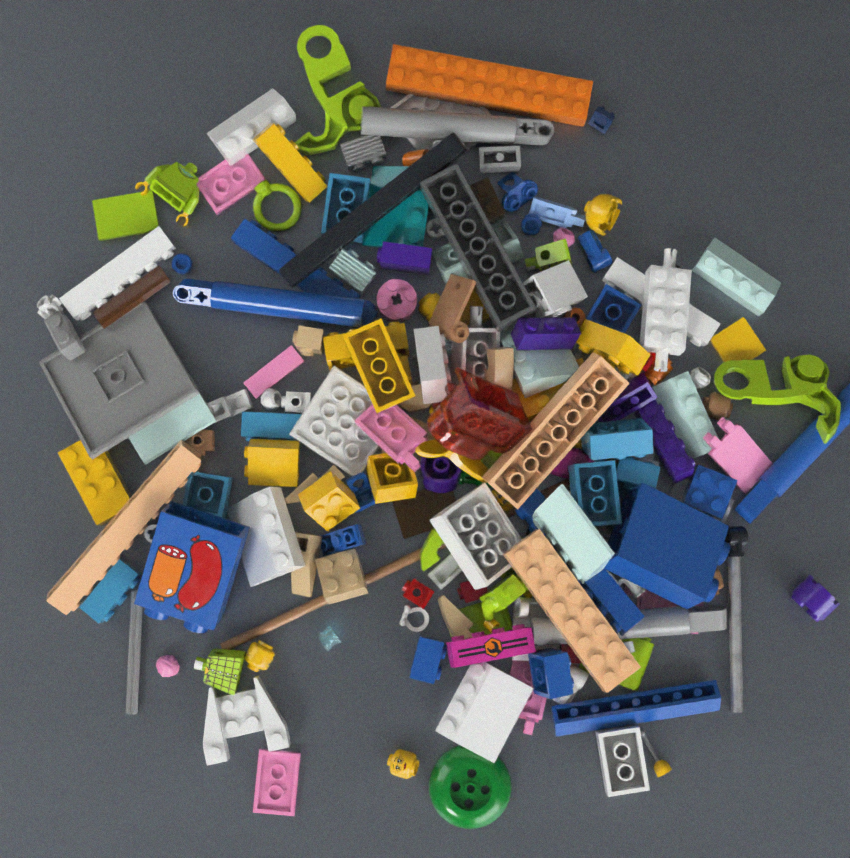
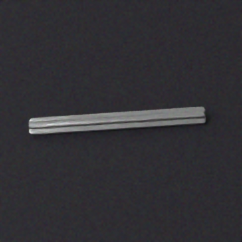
M132 590L126 714H136L138 712L143 607L134 604L138 590Z

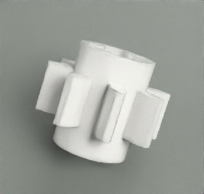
M53 294L50 297L45 295L37 303V308L40 309L37 313L46 319L58 311H63V308L60 306L62 302Z

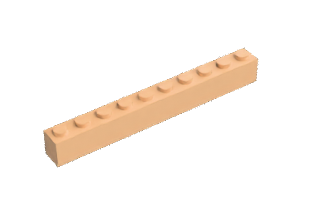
M180 440L47 593L46 601L65 615L71 610L75 611L81 603L80 599L84 595L88 596L91 593L94 583L97 580L101 581L105 577L107 568L110 565L114 566L118 562L121 552L124 549L128 550L132 546L134 537L137 534L141 535L147 528L148 521L151 518L155 519L159 515L161 506L164 503L168 504L174 497L175 490L178 487L182 488L186 484L189 474L191 472L195 473L202 464L201 454L183 440Z

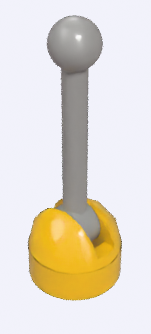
M641 728V737L656 761L654 772L657 777H661L670 772L672 768L667 761L658 758L645 735L646 731Z

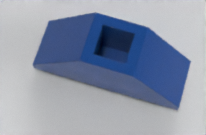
M361 524L321 535L323 537L320 549L323 556L366 544Z

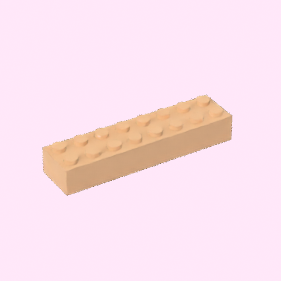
M592 353L482 478L516 509H519L630 383L600 355Z
M540 529L534 530L503 553V556L602 691L608 693L641 668Z

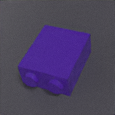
M383 241L382 247H378L377 263H380L381 269L429 276L432 248Z

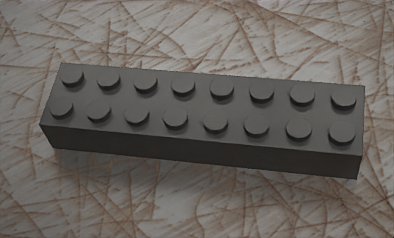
M458 164L420 182V190L469 279L476 281L474 289L497 331L499 332L517 323L519 318H526L534 314L536 306Z

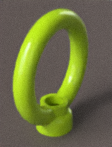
M267 179L254 188L257 194L253 202V212L260 225L271 231H284L296 224L301 215L302 205L294 189L281 183L270 184ZM274 191L286 193L293 202V213L283 223L268 221L261 211L262 200Z

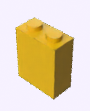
M250 439L249 445L245 446L244 458H248V465H245L244 477H248V485L298 487L300 442Z

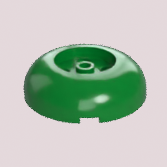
M459 745L440 756L430 773L429 795L435 810L445 821L459 828L477 829L491 824L505 811L511 797V777L507 766L499 756L495 763ZM470 769L476 770V776L473 778L467 775ZM454 782L460 784L458 791H453L451 788ZM468 785H473V786H474V791H472V792L469 791V792H468V791H467V786H468ZM484 785L490 788L487 794L481 792V787ZM467 799L473 800L474 804L472 807L465 806Z

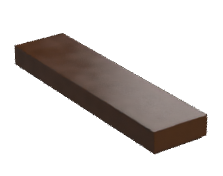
M158 266L95 310L93 314L105 329L171 281L162 268Z

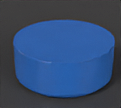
M536 214L525 215L521 222L523 232L528 235L537 234L542 226V221Z
M180 253L172 259V268L176 273L185 275L192 270L193 262L188 255Z

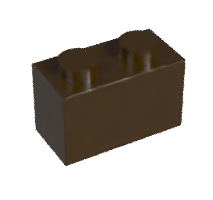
M488 177L469 185L490 224L504 218V209Z

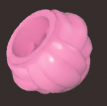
M561 227L553 233L554 242L566 239L568 247L575 243V235L569 229Z
M174 655L162 656L156 662L158 673L162 677L174 676L179 672L180 666Z

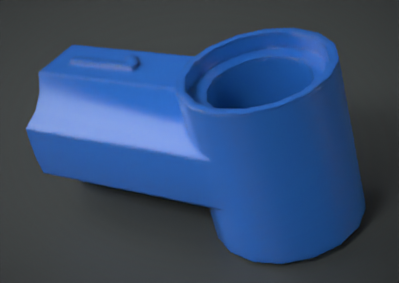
M593 230L578 236L577 239L587 256V263L593 273L613 264L609 252L606 248H603Z

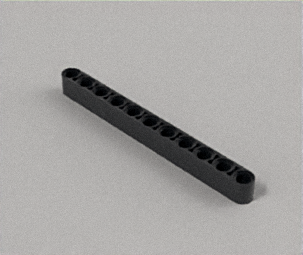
M455 133L447 136L282 266L279 273L292 288L297 286L419 190L420 182L443 171L467 151V147Z

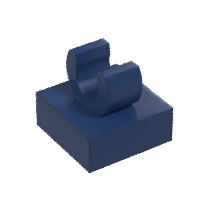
M598 106L588 124L605 134L615 116L613 112L609 113L604 110V106Z

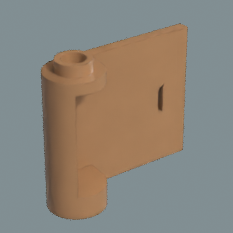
M451 274L431 316L429 327L439 326V332L444 334L445 339L456 343L464 342L469 336V328L459 320L476 285V281Z

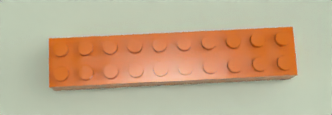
M393 44L386 80V91L407 95L413 94L418 97H428L429 99H439L440 101L455 102L462 105L467 104V106L478 108L484 107L489 110L584 127L587 120L593 81L396 44Z

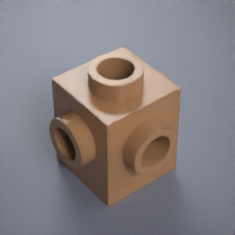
M204 428L184 442L201 454V456H206V452H215V431L205 430ZM201 438V443L197 444V440Z

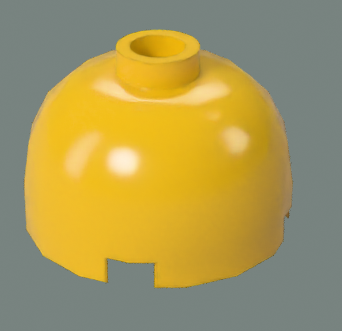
M600 194L594 197L592 201L589 200L584 207V212H586L585 219L589 228L602 236L607 235L605 231H611L618 219L621 210L617 209L618 204L622 205V200L610 194Z

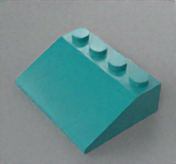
M373 166L369 198L409 166ZM417 190L365 231L362 246L378 248L382 247L384 241L423 247L429 204L421 190Z

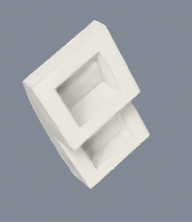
M247 389L207 403L216 422L254 409Z

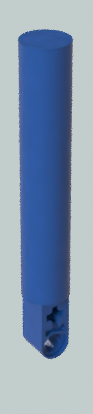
M183 279L173 290L174 298L180 303L210 306L214 309L352 327H363L367 318L368 304L367 300L195 279ZM182 288H185L188 291V294L185 293L182 290Z
M850 383L836 397L841 402L840 423L831 439L827 443H823L816 428L817 417L759 478L760 482L734 509L749 524L776 497L780 498L850 424Z

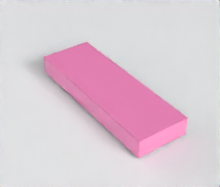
M291 345L247 379L244 385L258 399L262 396L264 390L272 388L304 363V360Z

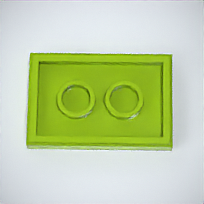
M149 190L144 196L141 195L142 192L92 200L98 240L104 241L150 233L157 228L159 222L154 192Z

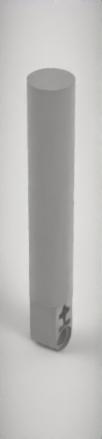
M362 106L361 135L444 140L450 134L455 133L463 142L546 145L554 133L553 124L547 120ZM539 131H545L548 135H542Z
M716 604L693 606L689 609L681 606L639 609L645 617L623 636L619 633L617 635L620 639H633L725 630L727 628V607ZM549 617L530 618V627L532 628L535 646L568 644Z

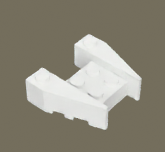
M259 676L253 678L255 688L236 692L235 695L217 696L216 688L212 686L209 688L203 737V750L207 766L226 762L230 759L227 738L264 730L269 752L290 747L291 741L287 723Z

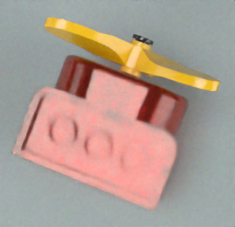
M457 367L455 373L459 384L447 383L445 385L447 394L445 399L435 410L432 408V405L429 407L430 415L427 419V425L435 440L420 443L415 448V452L427 458L448 457L456 466L470 476L487 483L482 477L489 469L481 459L490 451L496 453L509 452L532 430V427L517 393Z

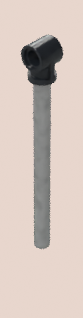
M729 526L725 542L730 544V551L727 556L731 712L734 713L743 712L740 557L744 556L742 546H745L748 541V532L743 526Z

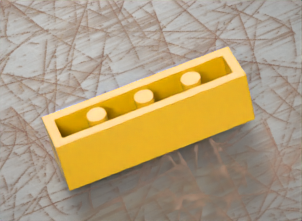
M270 123L252 140L301 197L310 203L328 187L324 183L326 179L319 171L315 172L311 166L313 164L305 155L303 157L300 155L297 144L293 140L288 141L284 136L286 134L285 130L279 124Z

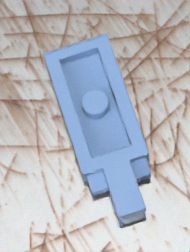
M537 196L533 197L529 214H536L540 217L541 221L563 228L572 227V225L583 227L585 215L577 213V209Z

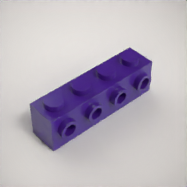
M653 400L636 410L635 417L642 418L651 427L653 432V448L675 485L693 476L696 465L692 456L686 454L683 440L675 435L673 423L670 420L667 421L664 416L665 410L662 404H658L656 400Z

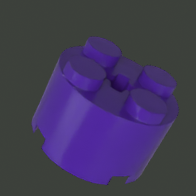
M422 456L420 476L425 488L436 493L454 491L460 482L462 469L456 466L448 457L427 458Z
M809 574L792 591L793 595L791 598L802 608L806 606L808 608L806 613L818 623L820 620L823 621L840 603L819 582L817 583L813 580L814 578Z

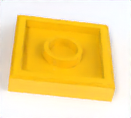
M744 317L713 336L710 340L723 362L730 360L742 361V359L753 360L766 351Z

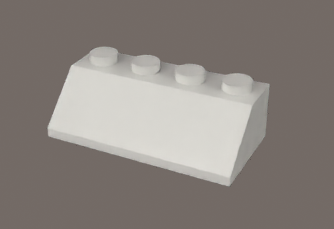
M272 88L209 131L207 135L228 164L232 166L244 158L246 154L258 148L252 139L270 123L279 124L283 129H286L296 122V113L284 97Z

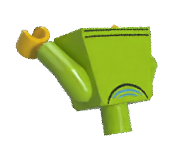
M175 162L172 165L156 166L144 178V182H138L135 185V189L138 190L140 186H145V190L141 193L144 196L150 188L179 212L183 210L184 212L177 216L176 223L179 217L183 216L186 218V223L183 226H186L188 224V215L193 213L199 202L200 189L197 186L199 179L194 175L197 172V167L193 163H188L184 167L179 162Z
M507 575L480 597L485 619L483 626L491 633L495 626L497 628L500 626V623L494 619V613L505 609L522 594L526 598L533 596L518 575Z

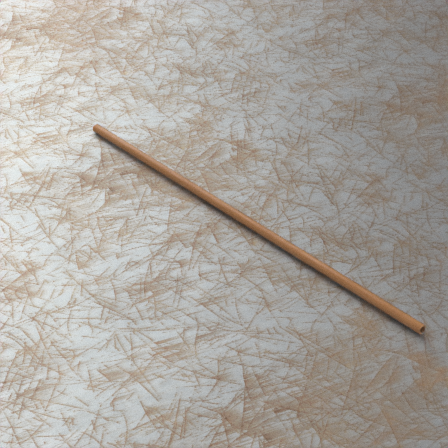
M609 458V459H607V461H614V460H615V464H616V462L618 461V460H616V459H614V458ZM565 479L540 492L547 499L562 484L567 490L570 489V481ZM513 507L511 510L504 512L509 518L516 514V509ZM442 544L438 551L446 548L447 546L445 544ZM421 548L365 574L366 584L368 585L419 561ZM324 594L220 643L221 648L227 650L236 648L328 604Z

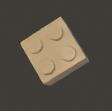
M355 548L315 559L324 598L328 604L369 593L360 557Z

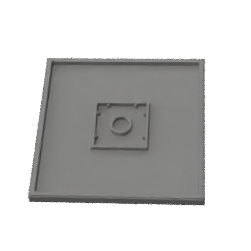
M146 300L104 329L99 324L81 335L79 339L86 351L73 360L68 361L58 349L39 361L92 460L200 394Z

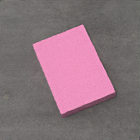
M246 154L244 158L232 166L225 159L198 177L197 186L216 215H218L254 191V188L266 180V178L250 155Z
M259 749L253 813L295 816L301 752L282 750L269 752L268 749Z

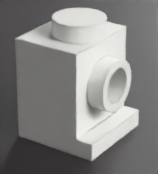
M286 391V396H282L281 408H285V413L302 414L311 401L312 394L309 392ZM293 399H299V405H292Z

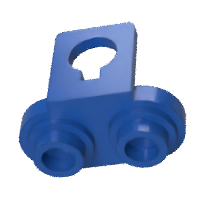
M514 172L509 173L497 182L498 186L506 192L501 204L508 212L518 210L522 205L533 199L538 192V186L533 180L527 179L523 181ZM514 179L512 186L505 185L508 180Z
M365 472L346 479L360 506L356 513L375 505L370 482ZM363 479L361 487L358 488V486L353 485L356 480Z

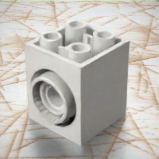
M569 260L536 273L523 282L536 306L535 313L526 318H560L567 311L570 312L573 306L588 297Z

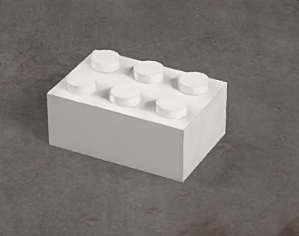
M439 326L414 329L423 403L430 404L449 401L448 393L452 392L444 334H440Z
M635 724L595 731L606 795L612 797L649 791L650 787L640 727Z

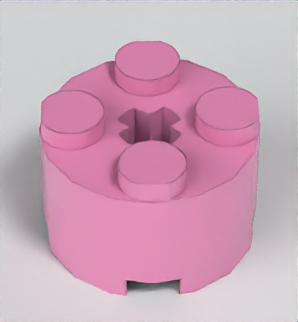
M391 279L378 290L376 297L377 308L381 316L387 321L403 322L413 316L417 307V294L413 286L407 281ZM399 297L402 303L394 305L393 298Z

